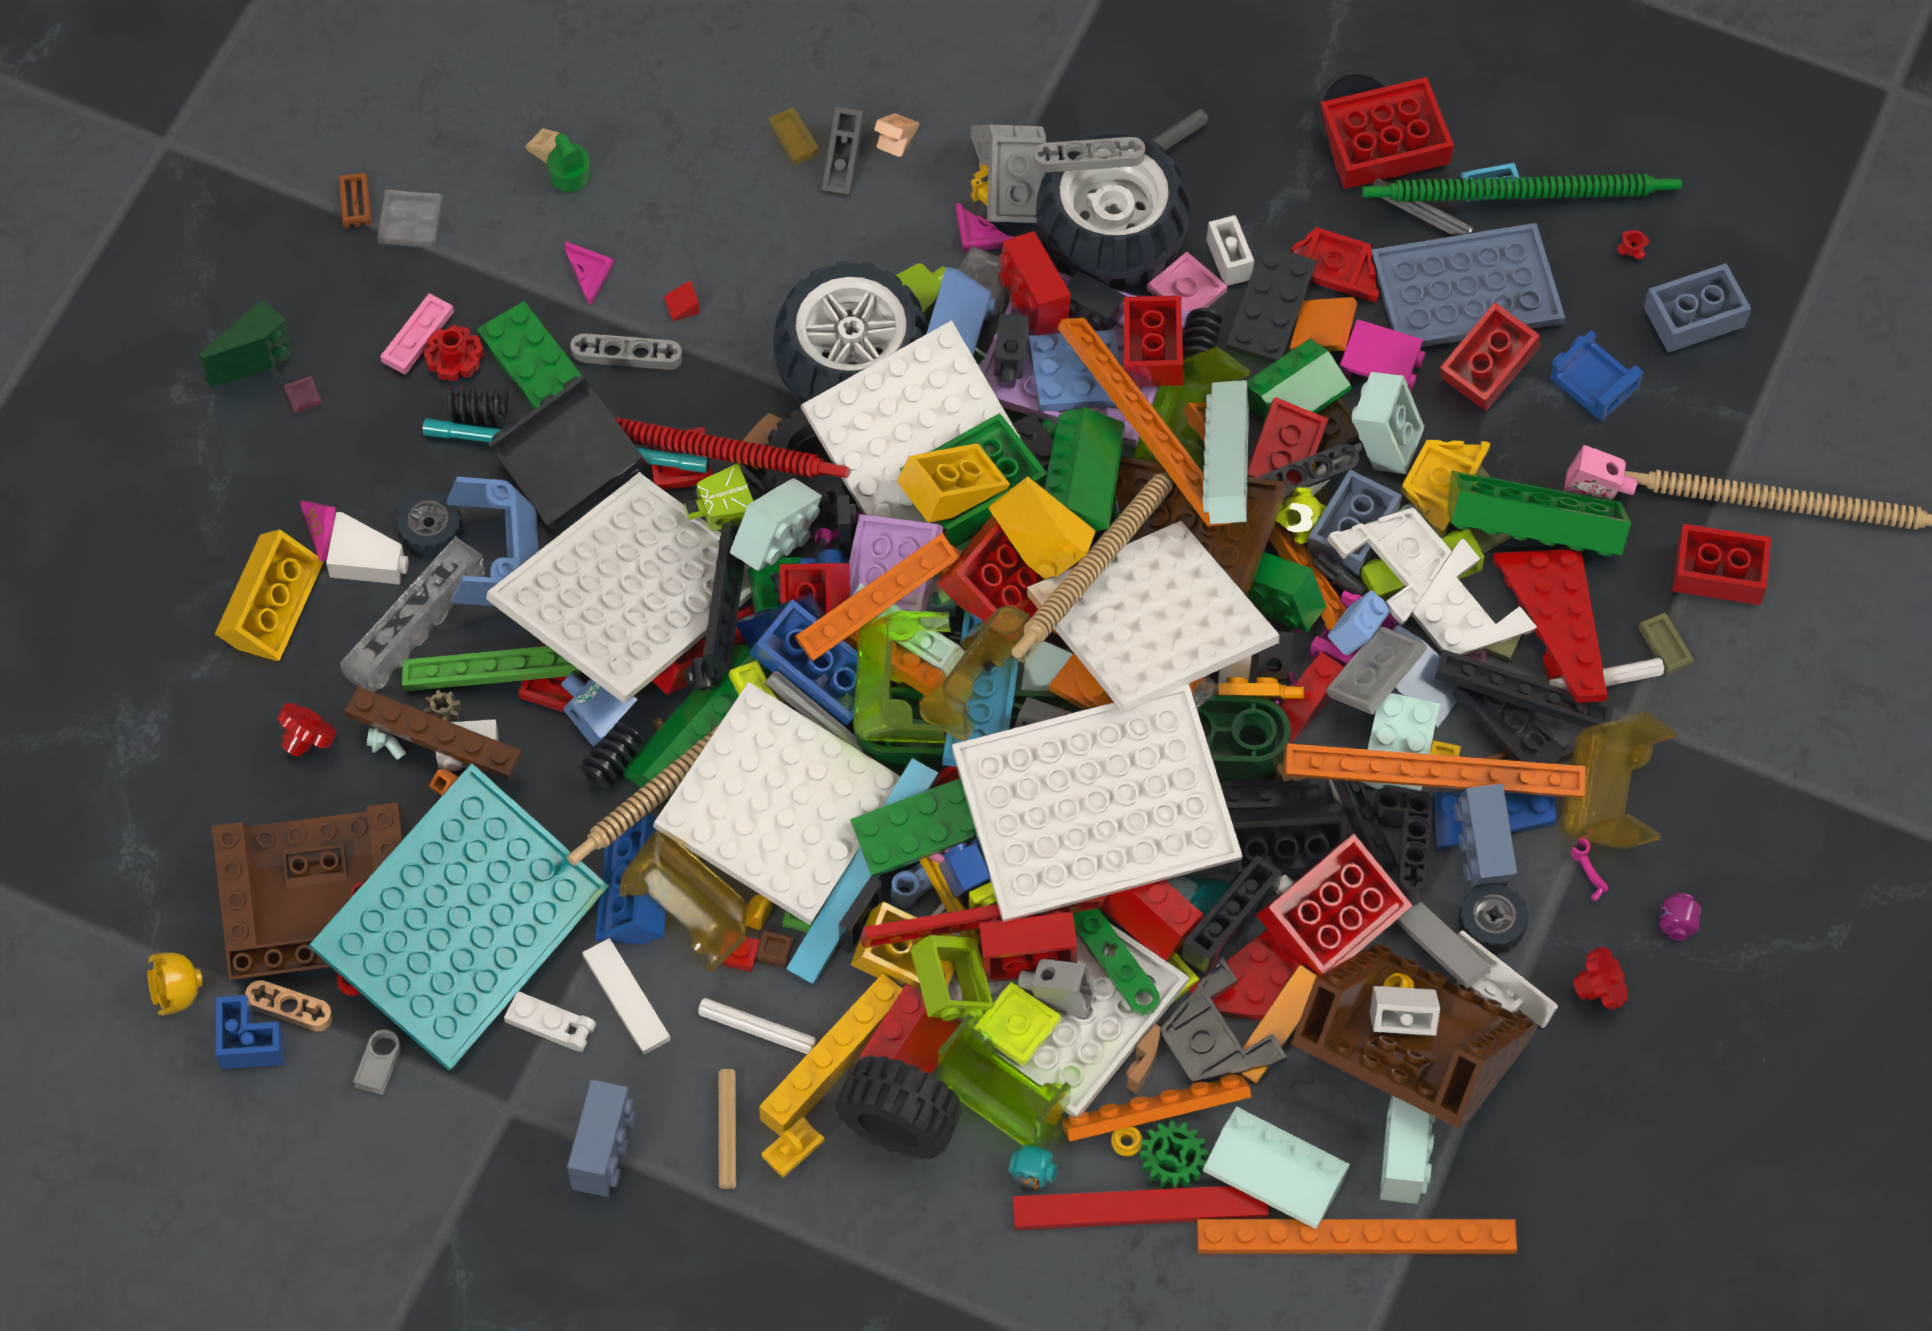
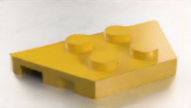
M1426 440L1402 485L1401 492L1438 535L1443 536L1450 523L1447 508L1451 471L1476 475L1491 443L1481 441V445H1465L1464 441L1442 442L1441 440Z

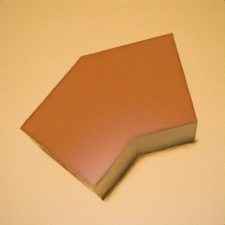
M448 769L437 770L429 787L442 796L458 777Z

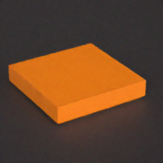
M1355 298L1303 301L1290 349H1295L1311 338L1328 351L1345 350L1357 307Z

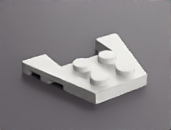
M1414 508L1381 517L1378 521L1365 525L1358 524L1352 526L1349 530L1332 532L1327 538L1328 542L1343 559L1368 543L1404 584V589L1386 601V605L1390 608V614L1401 626L1407 621L1452 552Z
M1464 539L1459 541L1411 613L1412 617L1441 652L1445 649L1460 655L1484 649V647L1498 642L1502 643L1511 640L1513 637L1522 634L1532 633L1537 627L1520 606L1495 624L1463 586L1458 577L1480 560Z

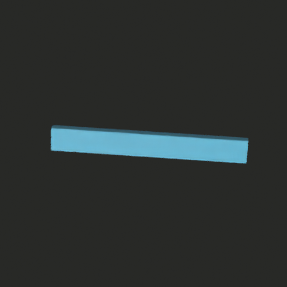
M912 758L884 806L930 790L939 777V773ZM860 847L786 968L789 972L812 985H815L839 945L838 924L871 877Z

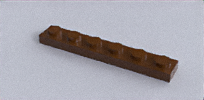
M360 686L356 689L345 709V714L349 718L468 765L472 763L475 767L506 780H510L522 757L520 749Z

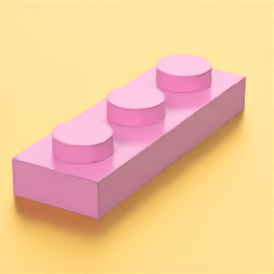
M429 293L380 356L382 363L406 375L427 348L428 338L434 335L436 330L441 329L454 313L453 306Z

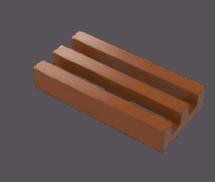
M367 173L338 176L343 227L349 228V224H355V227L361 226L360 223H366V226L372 225ZM360 180L362 181L365 215H360L357 181ZM345 182H351L354 216L349 217Z

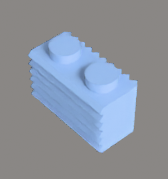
M1370 590L1347 608L1329 632L1328 638L1344 655L1348 656L1371 639L1390 613V608L1381 597Z

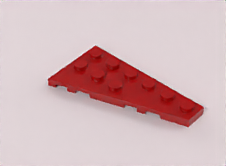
M1573 549L1493 553L1492 561L1502 571L1505 583L1508 588H1512L1518 599V605L1537 626L1534 632L1538 639H1542L1549 658L1553 659L1559 668L1560 676L1575 702L1606 701L1607 689L1582 552Z

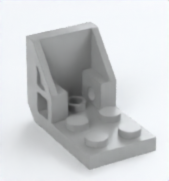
M971 126V139L981 165H988L987 221L1037 223L1036 200L1045 172L1039 171L1034 166L1033 161L1035 148L1040 144L1046 143L1043 126Z

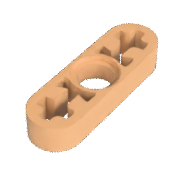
M262 980L251 983L246 989L245 995L248 996L252 1010L312 1031H323L332 1023L333 1016L330 1006L323 1000ZM262 991H265L268 999L261 998L259 1002H256L254 994L260 995ZM287 999H293L297 1001L298 1006L293 1012L286 1013L280 1009L281 1004ZM271 1000H274V1007H273V1008H272ZM306 1004L307 1011L313 1014H317L319 1010H322L324 1018L318 1017L314 1021L310 1013L304 1012V1005Z

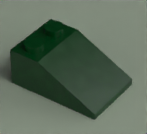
M263 300L259 301L199 354L207 385L211 388L271 369L280 361L286 360L294 350L287 321Z

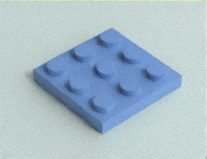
M1095 331L1120 363L1115 331ZM1062 334L1029 336L1028 345L1039 412L1080 409L1084 407H1117Z

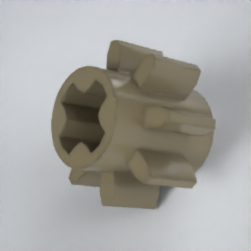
M437 690L436 694L431 698H425L428 707L423 709L424 712L449 722L459 721L456 711L461 710L460 701H454L453 692L450 691L446 694Z

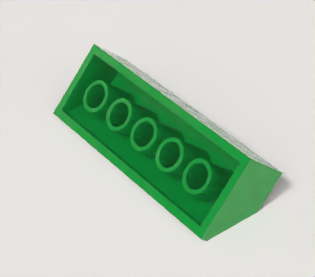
M1087 407L1077 410L1070 409L1058 415L1044 490L1097 532L1109 528L1126 426L1122 421Z
M1451 471L1447 514L1451 524L1459 529L1469 530L1471 527L1478 528L1490 535L1505 533L1518 540L1532 538L1550 546L1559 543L1577 551H1583L1586 548L1595 550L1598 554L1604 556H1612V554L1622 555L1631 522L1622 503L1619 501Z
M735 644L730 670L756 661L757 659L749 654L754 646ZM758 661L766 679H768L773 672ZM730 671L723 673L721 681L716 682V689L708 691L694 690L640 750L641 753L633 758V762L625 767L622 774L642 788L670 764H673L676 759L693 745H696L699 740H702L704 736L719 726L739 697L729 676ZM673 794L669 795L662 803L666 805Z

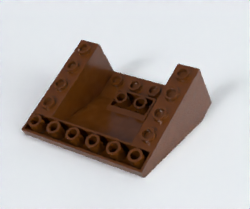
M397 802L366 806V812L248 826L243 822L211 826L229 980L331 967L308 945L349 901L352 887L358 882L366 881L406 837L403 808Z
M1380 944L1368 947L1316 977L1291 1045L1456 1128H1460L1472 1118L1532 1039L1538 1024L1530 1021L1526 1014L1517 1011L1511 1012L1503 1008L1499 1001L1476 995L1472 988L1466 989L1462 984L1456 985L1448 981L1444 974L1437 971H1427L1419 967L1420 964L1410 958H1401L1393 954L1389 947ZM1401 973L1412 979L1413 988L1436 990L1440 1005L1436 1036L1374 1032L1370 1017L1373 986H1383L1385 980L1390 975Z

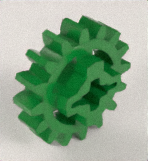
M1174 1120L1170 1121L1169 1128H1165L1162 1123H1158V1132L1156 1133L1149 1129L1147 1132L1149 1140L1142 1139L1141 1141L1143 1151L1139 1153V1160L1145 1161L1142 1164V1171H1151L1149 1176L1151 1182L1157 1178L1160 1179L1161 1188H1164L1167 1182L1171 1183L1173 1189H1177L1180 1182L1186 1188L1189 1187L1190 1178L1198 1181L1200 1179L1199 1170L1203 1171L1206 1164L1204 1159L1208 1157V1150L1202 1149L1205 1146V1139H1196L1198 1134L1196 1128L1188 1132L1186 1130V1122H1183L1180 1128L1176 1127ZM1160 1142L1161 1150L1156 1151V1154L1153 1155L1154 1147ZM1194 1155L1195 1159L1192 1165L1189 1168H1187L1186 1161L1191 1159V1156Z

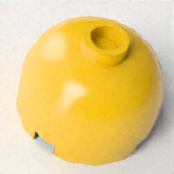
M174 952L152 954L149 957L148 963L154 962L153 970H147V978L153 1005L160 1003L162 1009L157 1011L158 1014L165 1016L184 1011L194 1002L197 997L198 988L202 986L200 970L194 969L192 962L184 955Z

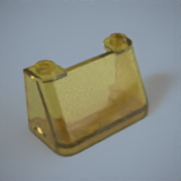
M1003 606L974 626L921 697L919 709L922 718L954 737L967 741L973 732V724L967 719L969 708L966 706L973 694V682L988 661L1002 667L1006 660L1016 658L1012 655L1011 651L1024 636V626L1029 621V614L1016 607ZM1031 647L1021 658H1017V660L1023 663L1027 656L1030 654Z

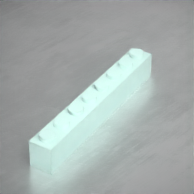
M1247 380L1213 382L1212 394H1206L1204 513L1209 512L1210 524L1247 522L1249 424Z

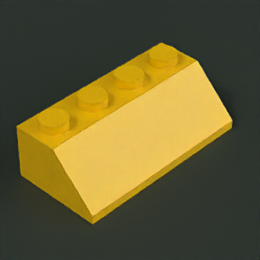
M280 529L260 534L215 635L237 650L279 661L324 561H319L317 555Z

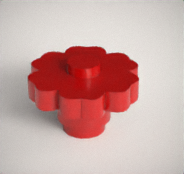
M452 325L446 330H436L434 335L428 338L429 347L424 350L428 369L434 372L437 371L439 379L449 381L458 380L460 375L466 378L471 377L480 368L479 359L484 355L480 338L476 335H470L467 327Z
M285 703L277 717L280 724L287 729L282 736L283 742L281 746L288 753L297 757H302L304 753L309 752L313 744L319 748H329L337 733L333 726L324 721L319 714L307 707L301 708L295 703Z
M1604 946L1591 950V953L1586 955L1587 969L1580 971L1579 975L1574 977V987L1578 996L1582 1000L1587 998L1594 1000L1601 997L1604 1007L1610 1010L1623 1006V1003L1628 1001V989L1624 983L1625 976L1618 960L1613 959L1611 951Z

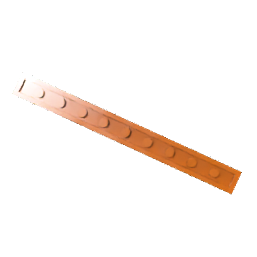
M1085 318L1062 319L1058 326L1059 331L1093 374L1097 382L1100 383L1110 399L1119 408L1141 440L1147 445L1157 461H1159L1202 520L1208 527L1231 524H1210L1209 512L1204 513L1203 511L1204 473Z
M1189 402L1182 411L1188 418L1190 426L1197 431L1203 440L1205 447L1207 402ZM1275 520L1268 540L1271 541L1280 558L1313 570L1326 604V608L1320 615L1325 621L1326 628L1331 631L1347 610L1346 606L1341 602L1340 597L1325 575L1312 565L1314 559L1304 544H1296L1293 532Z
M1288 743L1285 745L1284 776L1453 789L1503 784L1505 793L1583 798L1585 796L1586 766Z
M1297 1219L1197 1220L1198 1254H1516L1517 1251L1515 1219H1322L1317 1229Z

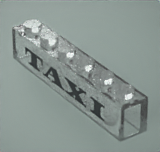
M455 536L340 662L344 677L355 685L372 692L383 688L388 682L390 674L397 667L403 666V660L408 659L409 653L416 646L424 643L428 632L435 625L443 622L447 611L454 605L452 603V596L461 577H483L485 573L483 555Z

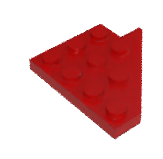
M1266 930L1225 961L1238 980V984L1212 999V1002L1224 1017L1262 1021L1300 965L1315 975H1319ZM1200 981L1190 987V994L1196 990Z

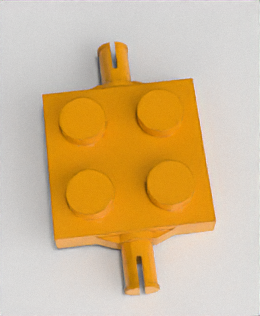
M1227 677L1226 683H1219V686L1201 685L1200 695L1257 696L1263 698H1282V700L1291 698L1303 699L1304 686L1291 687L1278 683V679L1267 677L1257 678V683H1248V679L1243 677Z

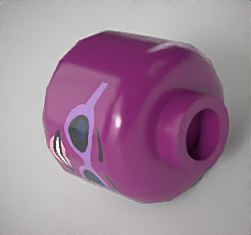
M1672 894L1661 904L1659 919L1661 930L1667 933L1669 938L1677 941H1683L1687 937L1693 936L1699 930L1700 904L1689 894Z

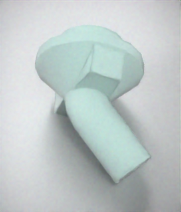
M369 728L367 746H372V753H376L386 745L396 760L406 754L391 734L377 728Z

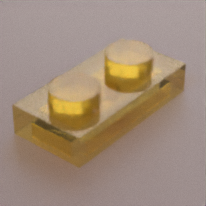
M794 107L769 117L770 127L794 165L819 155V147Z

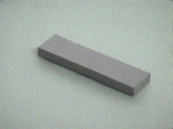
M1422 902L1411 906L1395 920L1405 932L1466 989L1491 972L1490 965Z

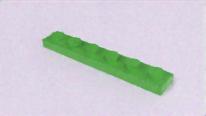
M549 646L405 659L403 660L402 687L404 691L565 677L569 676L572 672L576 675H581V671Z

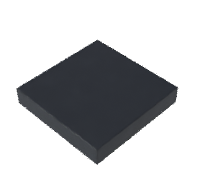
M873 876L869 878L838 924L839 947L848 954L852 952L860 940L870 911L881 904V881Z

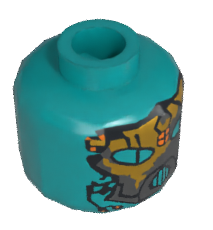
M1024 1145L1020 1150L1016 1149L1009 1164V1173L1013 1174L1015 1183L1037 1190L1043 1189L1048 1182L1053 1183L1058 1171V1164H1054L1052 1152L1033 1145Z

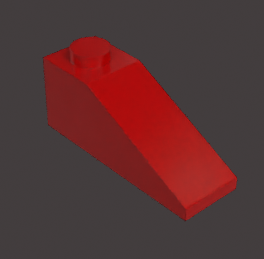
M1323 652L1306 669L1294 686H1304V698L1285 699L1280 706L1290 722L1289 744H1293L1331 699L1325 690L1344 669L1342 665Z

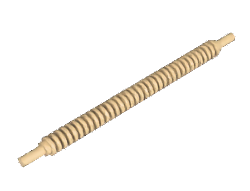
M1661 470L1649 472V474L1624 471V475L1637 478V484L1647 485V489H1653L1655 493H1658V489L1661 487L1660 493L1665 494L1668 488L1669 495H1673L1675 489L1676 496H1681L1683 491V497H1688L1689 492H1691V498H1696L1697 493H1699V499H1704L1706 494V500H1711L1712 495H1714V501L1719 502L1721 496V502L1725 503L1729 497V503L1734 504L1735 498H1737V504L1742 505L1744 499V505L1749 506L1752 500L1753 507H1757L1759 501L1760 508H1765L1767 503V509H1772L1775 504V510H1780L1782 505V511H1788L1790 506V512H1795L1798 507V513L1803 514L1805 508V514L1809 515L1813 509V515L1816 516L1819 515L1821 510V516L1826 517L1828 511V517L1833 518L1836 512L1837 519H1841L1843 515L1844 520H1849L1851 515V521H1857L1859 516V522H1864L1866 518L1867 523H1872L1874 518V524H1880L1882 519V525L1887 526L1889 522L1890 526L1895 527L1897 522V527L1900 528L1903 527L1905 522V528L1910 529L1912 525L1914 530H1918L1919 527L1925 528L1926 525L1932 526V515L1927 514V511H1923L1921 507H1916L1914 511V506H1908L1906 511V505L1902 504L1899 510L1898 504L1893 503L1891 508V503L1885 502L1883 508V502L1878 501L1875 507L1874 500H1870L1869 505L1867 499H1862L1860 504V498H1855L1852 503V497H1847L1845 502V497L1839 496L1837 501V495H1831L1829 500V494H1824L1822 499V494L1818 492L1814 498V492L1811 491L1808 492L1806 497V491L1801 490L1799 496V490L1793 489L1791 495V489L1786 488L1783 493V487H1778L1776 492L1775 486H1770L1768 491V485H1763L1762 490H1760V484H1755L1753 489V483H1747L1745 488V482H1740L1739 487H1737V481H1732L1730 486V480L1726 479L1722 485V479L1717 478L1716 484H1714V478L1712 477L1709 478L1707 483V477L1702 476L1701 481H1699L1698 475H1694L1693 480H1691V474H1687L1684 479V473H1679L1678 478H1676V472H1671L1670 477H1668L1669 471H1664L1662 476Z
M1166 471L1154 475L1088 551L1087 555L1080 560L1025 624L1024 636L1011 651L1014 657L1021 658L1032 644L1046 639L1172 491L1173 480Z
M773 691L776 699L784 703L785 700ZM719 726L704 736L702 740H699L696 745L688 749L673 764H670L661 773L656 775L655 778L651 779L638 792H635L626 802H623L608 816L603 818L602 821L598 822L596 826L590 829L591 833L587 836L588 839L567 856L568 861L575 866L594 849L607 848L622 833H625L640 819L645 817L646 814L651 812L652 809L662 803L663 800L667 799L669 795L673 794Z

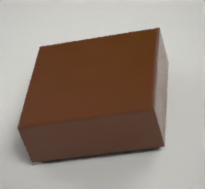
M763 930L755 957L756 961L786 968L794 941L793 936Z

